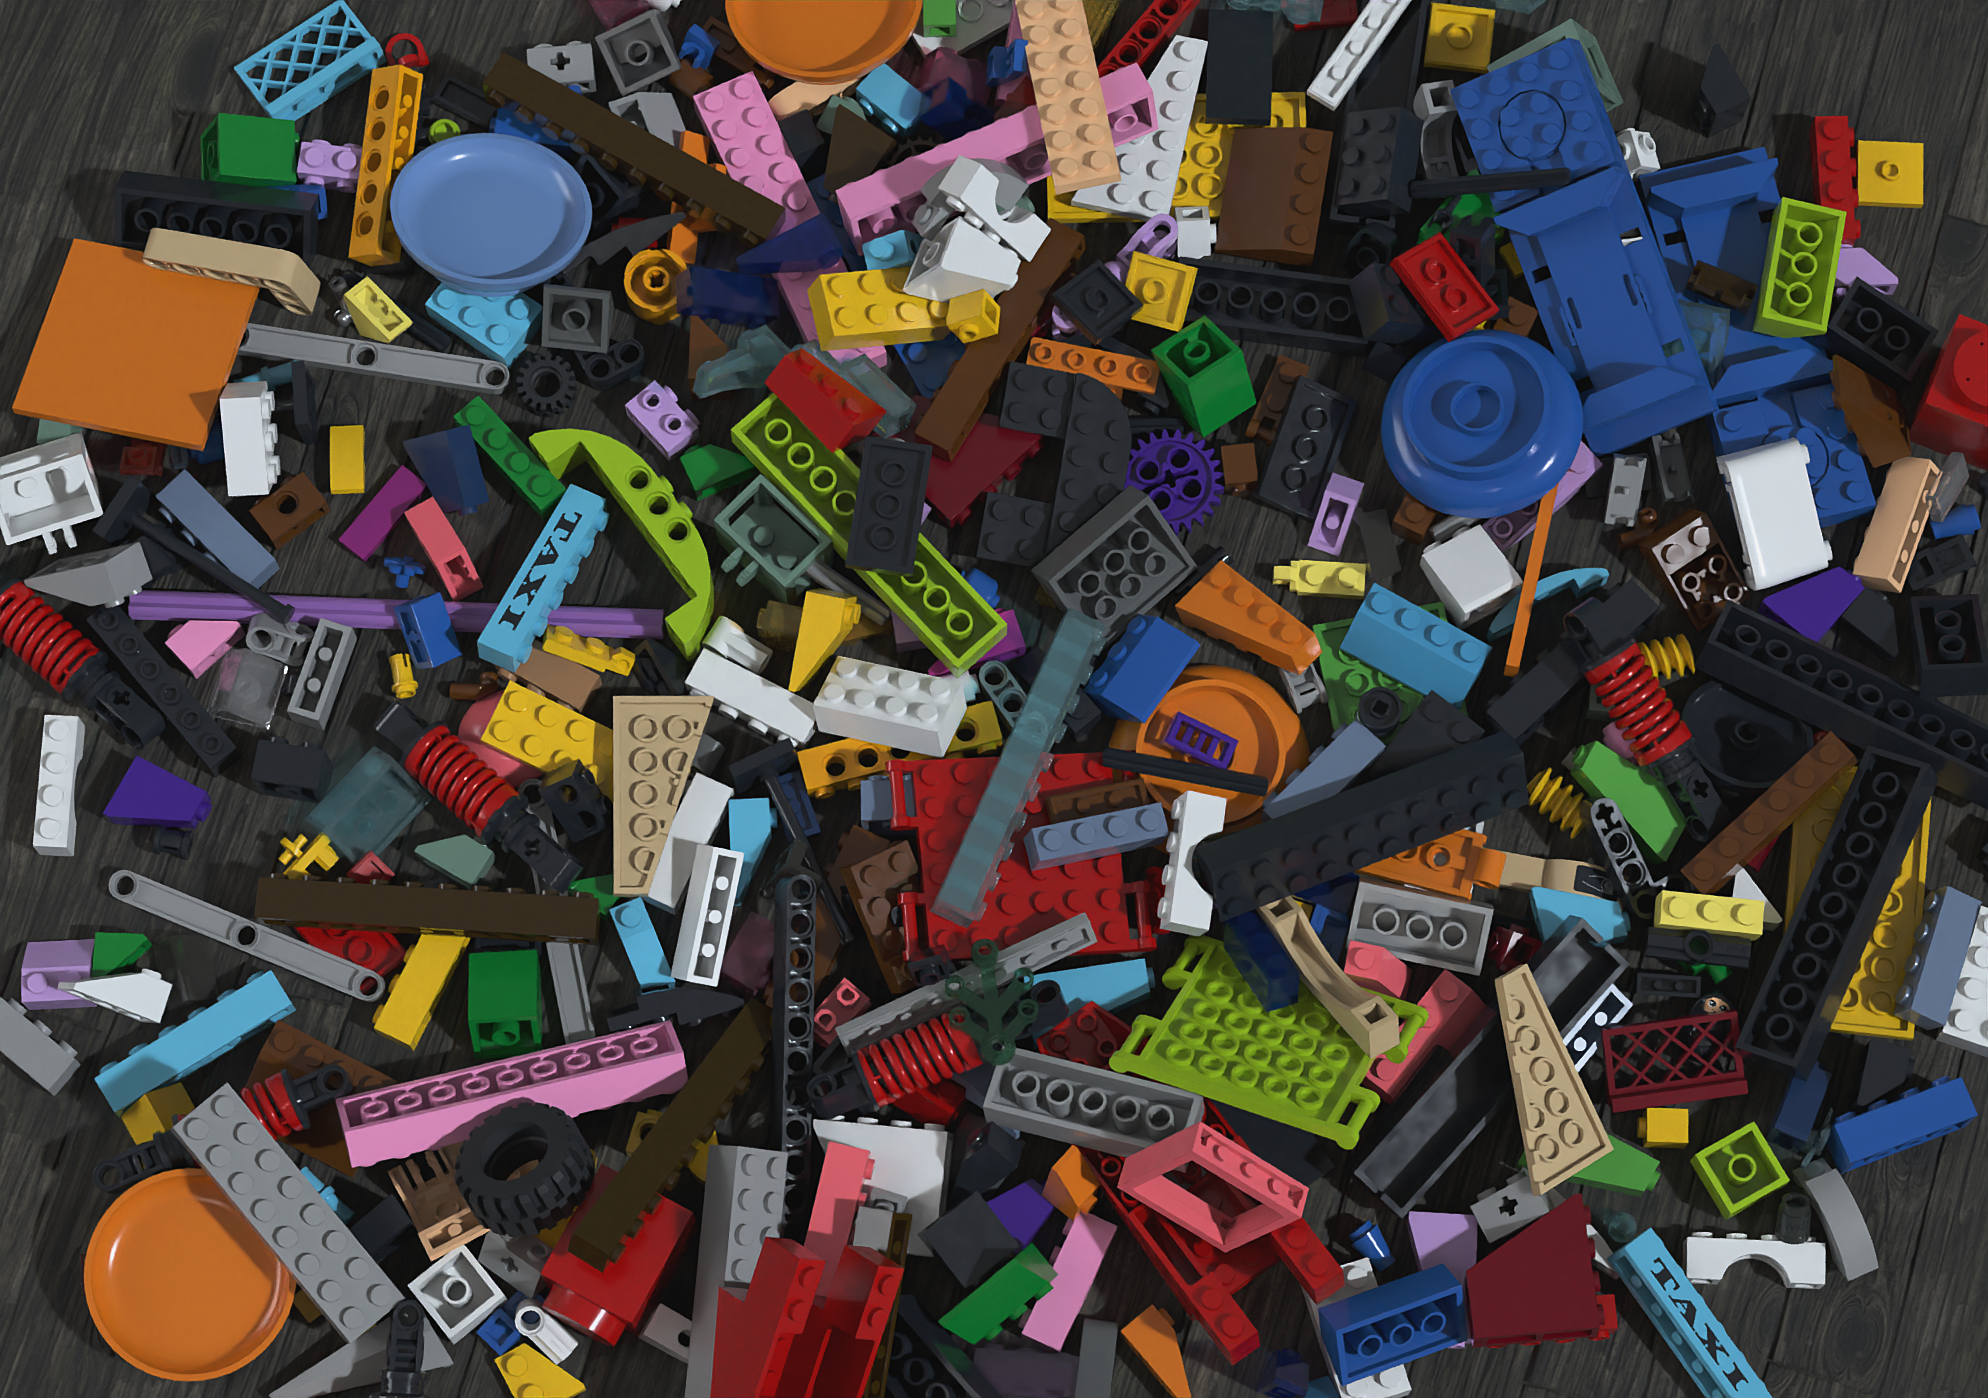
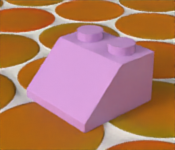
M95 939L27 943L21 968L22 1003L28 1010L97 1007L95 1003L57 989L59 982L92 978Z

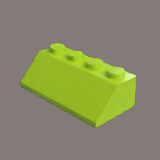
M1782 197L1772 215L1752 331L1780 338L1823 335L1827 332L1847 212Z

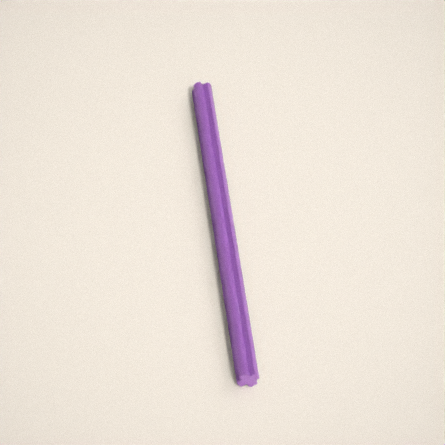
M142 590L135 595L129 596V616H131V619L237 621L238 623L249 624L252 617L257 613L264 612L276 616L244 595L236 593ZM269 595L285 606L290 604L295 607V612L289 620L291 622L302 623L306 626H318L320 618L352 628L401 629L394 607L410 601ZM444 601L454 632L482 633L500 604ZM559 606L557 610H551L547 617L549 625L567 627L579 636L663 639L664 610Z

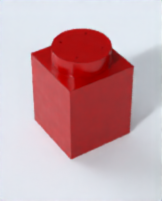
M1959 314L1937 354L1909 427L1910 442L1988 471V325Z
M601 1164L593 1178L590 1191L585 1192L586 1198L580 1207L577 1206L540 1272L548 1288L551 1289L542 1308L558 1320L590 1338L610 1347H615L624 1329L639 1337L698 1232L699 1227L692 1211L660 1195L663 1197L660 1206L652 1216L647 1213L642 1219L645 1222L642 1230L634 1240L628 1238L625 1242L626 1250L617 1264L610 1262L602 1273L571 1254L567 1249L574 1230L618 1174L617 1171Z

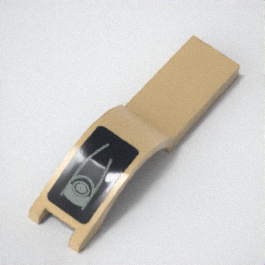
M1500 851L1507 855L1499 884L1501 888L1529 893L1531 888L1543 887L1619 902L1621 911H1623V907L1603 867L1580 861L1565 859L1546 860ZM1623 875L1625 881L1629 880V876Z

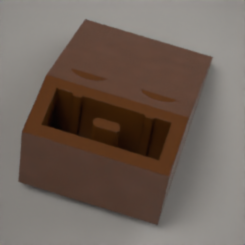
M1833 355V370L1829 372L1835 391L1831 392L1836 409L1844 411V420L1849 433H1855L1858 437L1857 445L1862 457L1868 456L1871 464L1876 468L1912 455L1907 412L1896 391L1841 356Z
M1690 508L1637 543L1651 571L1696 632L1701 631L1719 618L1728 599L1740 605L1752 597L1705 512Z

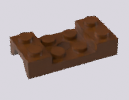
M902 840L891 843L887 849L864 860L839 868L891 994L904 993L917 986L908 969V964L903 963L902 952L906 950L903 919L897 927L890 921L892 909L896 907L902 912V907L898 906V894L905 892L922 893L915 875L920 870L908 841ZM915 906L919 949L925 950L927 949L923 906ZM957 961L953 962L955 967L959 965Z

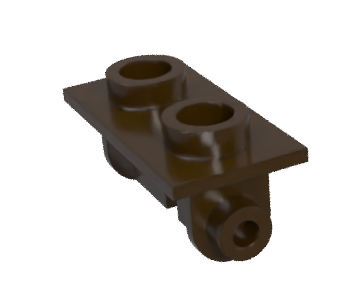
M1697 260L1685 289L1746 315L1759 285Z

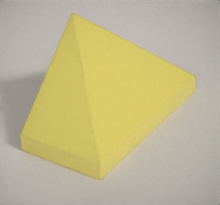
M368 276L343 296L360 336L389 343L413 323Z

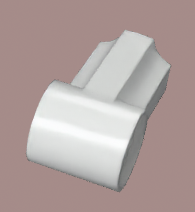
M724 616L718 617L701 643L705 649L725 659H730L756 675L763 672L773 654V650L745 634L738 624Z
M530 1298L523 1300L516 1308V1328L520 1333L528 1336L557 1365L572 1353L578 1342L542 1308V1302L537 1299L531 1300ZM532 1310L537 1312L541 1318L535 1324H527L522 1320V1314Z

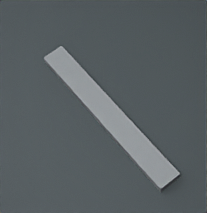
M1083 912L950 974L951 978L941 980L934 985H926L835 1028L849 1058L851 1057L850 1051L853 1049L858 1050L863 1047L868 1049V1046L872 1043L877 1045L884 1038L890 1039L896 1033L901 1034L908 1028L916 1027L920 1023H924L959 1007L960 1004L974 1000L1098 941L1086 913Z

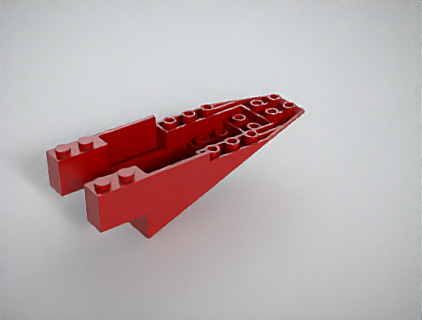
M1090 1001L1063 1022L1036 1039L1040 1054L1118 1073L1110 1067L1109 1059L1115 1051L1120 1050L1131 1033L1132 1027L1093 1001ZM1144 1037L1134 1055L1139 1056L1150 1039ZM1126 1071L1125 1073H1119L1147 1081L1172 1086L1130 1071ZM1203 1096L1205 1111L1201 1122L1253 1153L1241 1136H1237L1211 1100ZM1201 1136V1144L1203 1145L1204 1138ZM1074 1145L1081 1152L1107 1198L1193 1322L1199 1321L1232 1366L1260 1347L1258 1331L1231 1295L1277 1262L1282 1260L1316 1305L1345 1286L1343 1269L1303 1217L1225 1253L1119 1189L1118 1183L1126 1157ZM1193 1160L1189 1161L1186 1173L1170 1170L1181 1185L1184 1182L1193 1184L1186 1191L1231 1218L1263 1204L1204 1167L1202 1168L1207 1174L1202 1177L1200 1165ZM1221 1222V1227L1227 1230L1228 1225Z
M765 1237L749 1289L719 1286L710 1398H862L904 1268L871 1247L844 1245L827 1298L817 1296L815 1293L826 1260L793 1239Z

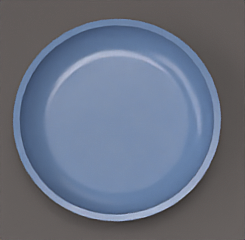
M475 133L456 136L435 143L422 150L399 173L390 199L393 226L406 252L422 268L447 286L467 294L483 297H502L518 294L558 274L581 251L592 221V204L586 185L566 160L550 149L533 141L497 133Z

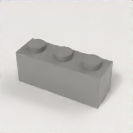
M320 618L287 709L292 721L324 731L357 640L352 627Z
M0 997V1052L50 1094L55 1096L81 1066L74 1058L78 1052L63 1040L59 1044L54 1042L49 1037L52 1031L38 1019L31 1023L23 1016L27 1010L13 998L6 1002Z

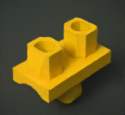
M302 834L293 843L284 837L280 843L286 850L278 859L284 865L293 857L296 860L282 874L288 875L289 879L302 880V876L310 875L305 868L313 860L325 871H328L339 857L328 845L331 841L324 834H319L303 852L300 849L308 840Z

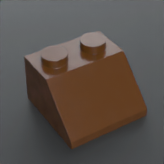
M691 316L688 380L692 399L732 400V389H738L739 381L737 359H731L729 347L698 316Z

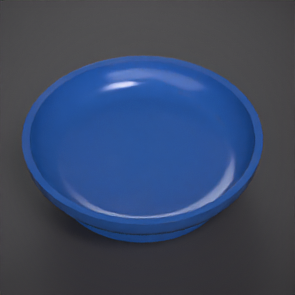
M1498 329L1470 330L1451 342H1448L1443 337L1419 351L1405 364L1394 379L1384 402L1381 419V439L1384 454L1391 471L1399 483L1413 497L1430 508L1445 514L1464 518H1490L1510 514L1531 505L1545 496L1559 483L1572 465L1578 452L1583 432V409L1579 392L1569 372L1558 358L1541 344L1528 337Z

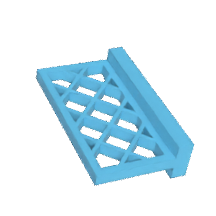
M337 0L235 66L234 69L270 118L296 121L373 69L385 63L386 58L380 44L373 36L371 37L345 1ZM343 11L346 15L344 27L329 25L330 18ZM309 31L320 32L317 44L302 43L303 35ZM326 33L342 34L339 47L324 45ZM348 35L362 36L365 40L356 48L346 47ZM283 48L293 49L290 62L275 60L276 53ZM300 50L315 52L312 64L296 63ZM321 53L337 54L335 61L328 66L318 65ZM255 66L266 67L263 79L249 78L246 72ZM272 68L288 69L285 82L270 80ZM294 70L309 71L308 79L302 83H292ZM267 88L283 89L279 98L270 104L265 99Z

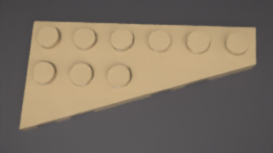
M613 696L614 897H648L714 701V696Z
M1526 963L1518 965L1495 979V986L1533 1196H1539L1614 1149Z

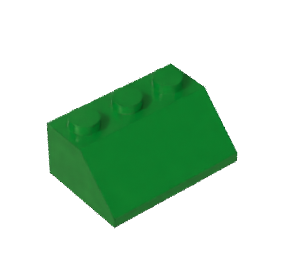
M1030 1243L1010 1262L956 1304L939 1320V1323L973 1345L982 1338L989 1342L1003 1330L1000 1326L1002 1321L1009 1317L1013 1322L1029 1309L1024 1303L1034 1296L1039 1301L1054 1288L1050 1282L1058 1274L1033 1243Z

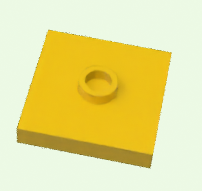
M1431 2L1423 67L1487 74L1489 72L1487 65L1490 64L1495 10Z
M1858 140L1856 144L1858 206L1922 208L1923 143Z
M1133 251L1125 286L1144 306L1131 319L1177 332L1181 331L1198 268Z

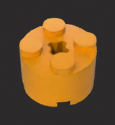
M667 249L643 250L636 254L625 268L624 288L627 302L638 317L656 325H662L677 318L685 311L692 295L687 266L676 253ZM653 284H655V285H657V286H661V285L663 284V286L660 287V288H659V287L652 288V285H653Z

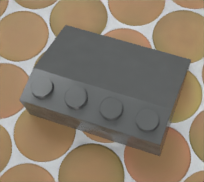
M1129 485L1035 566L1031 572L1047 595L1095 651L1101 652L1127 629L1131 620L1136 618L1138 614L1144 615L1198 567L1149 495Z

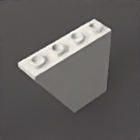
M840 1115L833 1119H814L813 1128L825 1155L829 1141L871 1152L870 1159L875 1160V1166L871 1180L865 1179L862 1192L867 1193L865 1206L868 1207L871 1191L875 1187L908 1197L904 1212L913 1215L906 1255L934 1257L917 1234L945 1213L954 1135L946 1132L944 1125L925 1124L924 1129L911 1128V1122L891 1120V1126L878 1125V1119L858 1117L857 1123L844 1122L845 1116Z

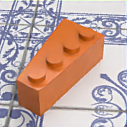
M1222 560L1175 605L1183 625L1191 629L1194 627L1200 629L1214 639H1223L1246 653L1247 651L1261 656L1263 660L1297 675H1300L1322 653L1316 634Z

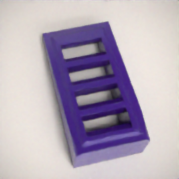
M1178 711L1173 715L1160 744L1211 767L1226 769L1239 741ZM1181 725L1187 727L1181 741L1176 740L1175 738ZM1193 732H1199L1194 746H1189L1188 743ZM1208 736L1212 740L1206 753H1203L1200 750ZM1220 741L1225 745L1217 760L1212 756Z

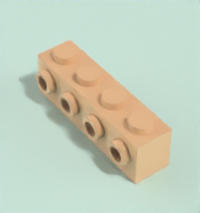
M1904 457L1893 461L1891 467L1888 468L1886 482L1881 495L1876 500L1873 518L1870 526L1865 531L1864 543L1853 566L1852 574L1861 579L1862 585L1865 588L1901 593L1943 473L1930 459Z

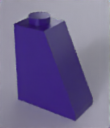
M1839 566L1766 597L1758 611L1766 618L1819 643L1840 620L1865 587L1862 585L1861 579L1853 575L1852 571H1845Z
M136 756L103 814L109 822L119 825L158 827L160 824L166 827L195 829L199 821L204 822L212 808V804H210L212 799L206 791Z
M1030 1179L986 1202L1018 1243L1019 1247L1012 1251L1015 1256L1028 1246L1056 1209L1054 1205L1041 1196L1046 1184L1044 1180L1038 1183L1034 1179Z

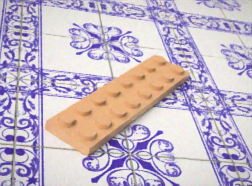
M1015 0L1023 40H1028L1025 50L1056 194L1121 181L1082 0Z

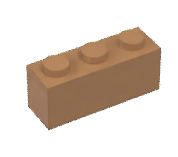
M536 639L531 644L532 652L525 664L520 663L515 673L495 665L496 670H498L497 675L509 683L510 680L513 682L517 681L525 685L527 689L581 715H584L602 685L600 675L574 661L544 651L542 643Z

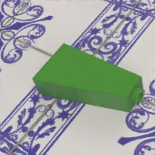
M1598 741L1591 742L1585 746L1581 745L1572 758V762L1575 764L1570 774L1590 796L1610 798L1615 801L1638 850L1649 862L1654 865L1666 862L1686 824L1676 807L1671 803L1665 789L1659 786L1658 779L1645 771H1640L1639 767ZM1685 796L1680 797L1681 800L1687 798Z
M1607 1134L1614 1150L1564 1180L1641 1197L1645 1189L1652 1192L1661 1173L1655 1170L1660 1161ZM1525 1150L1515 1167L1519 1171H1521L1522 1167L1528 1170Z

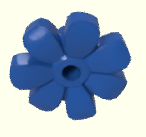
M404 556L403 560L399 557H386L383 564L389 567V572L397 574L395 586L400 588H408L410 576H414L416 573L425 574L426 566L420 562H414L415 558Z

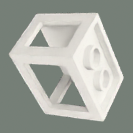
M81 432L0 457V528L6 545L43 535L49 553L53 554L57 552V543L51 531L62 528L65 541L72 548L77 546V542L71 525L104 514L102 491Z

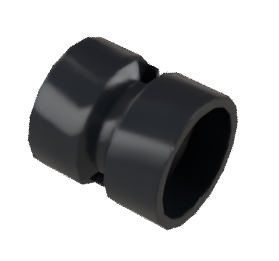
M1374 687L1366 691L1361 697L1355 718L1379 740H1385L1391 737L1397 730L1402 713V702L1391 689Z

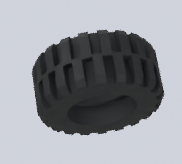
M528 1102L520 1103L518 1107L513 1109L508 1106L501 1109V1113L493 1117L491 1114L485 1118L483 1125L480 1127L476 1126L470 1132V1139L468 1141L464 1140L459 1150L461 1155H457L455 1181L475 1218L485 1229H490L493 1233L503 1236L508 1234L509 1237H522L525 1233L533 1236L540 1234L542 1229L547 1228L550 1230L558 1226L557 1222L565 1218L567 1220L573 1215V1209L576 1206L580 1207L586 1198L585 1191H590L593 1182L592 1176L595 1173L592 1152L573 1119L558 1107H550L549 1104L537 1102L535 1106ZM543 1159L536 1168L526 1175L513 1180H507L522 1165L534 1160Z

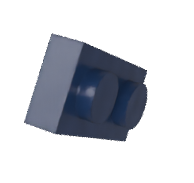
M797 770L777 777L807 839L821 835L800 771ZM778 811L788 843L792 845L794 844L792 837Z

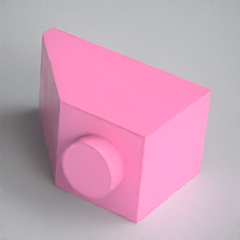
M189 620L185 625L180 624L169 633L165 644L174 657L197 679L246 634L237 621Z

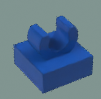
M694 24L688 30L682 42L678 57L682 59L685 55L687 58L692 59L694 62L691 67L694 69L700 66L706 69L711 64L721 42Z

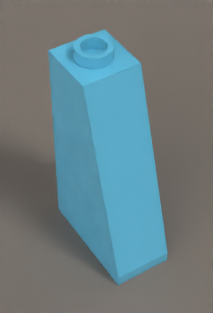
M1145 958L1023 977L1024 989L1034 986L1043 980L1057 982L1069 1008L1067 1018L1090 1001H1093L1114 1015L1148 999L1150 988L1155 987L1153 968H1146ZM1056 1025L1049 1026L1032 1034L1034 1049H1039L1036 1039Z

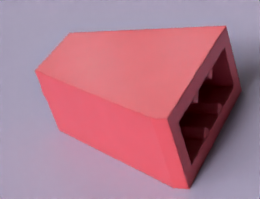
M434 497L404 512L415 536L454 602H458L484 587L464 545Z
M1350 940L1342 971L1360 987L1406 1001L1412 970L1384 947Z

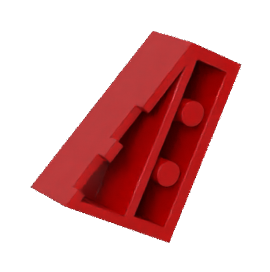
M803 348L786 354L764 382L832 453L866 439V436L870 434L887 412Z

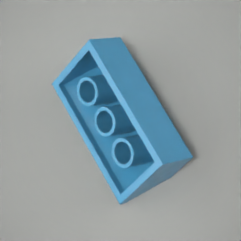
M1374 583L1360 606L1339 649L1425 697L1433 690L1459 710L1486 664L1492 647Z

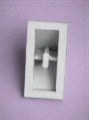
M1742 868L1731 879L1729 897L1764 901L1763 929L1775 930L1783 919L1745 869Z

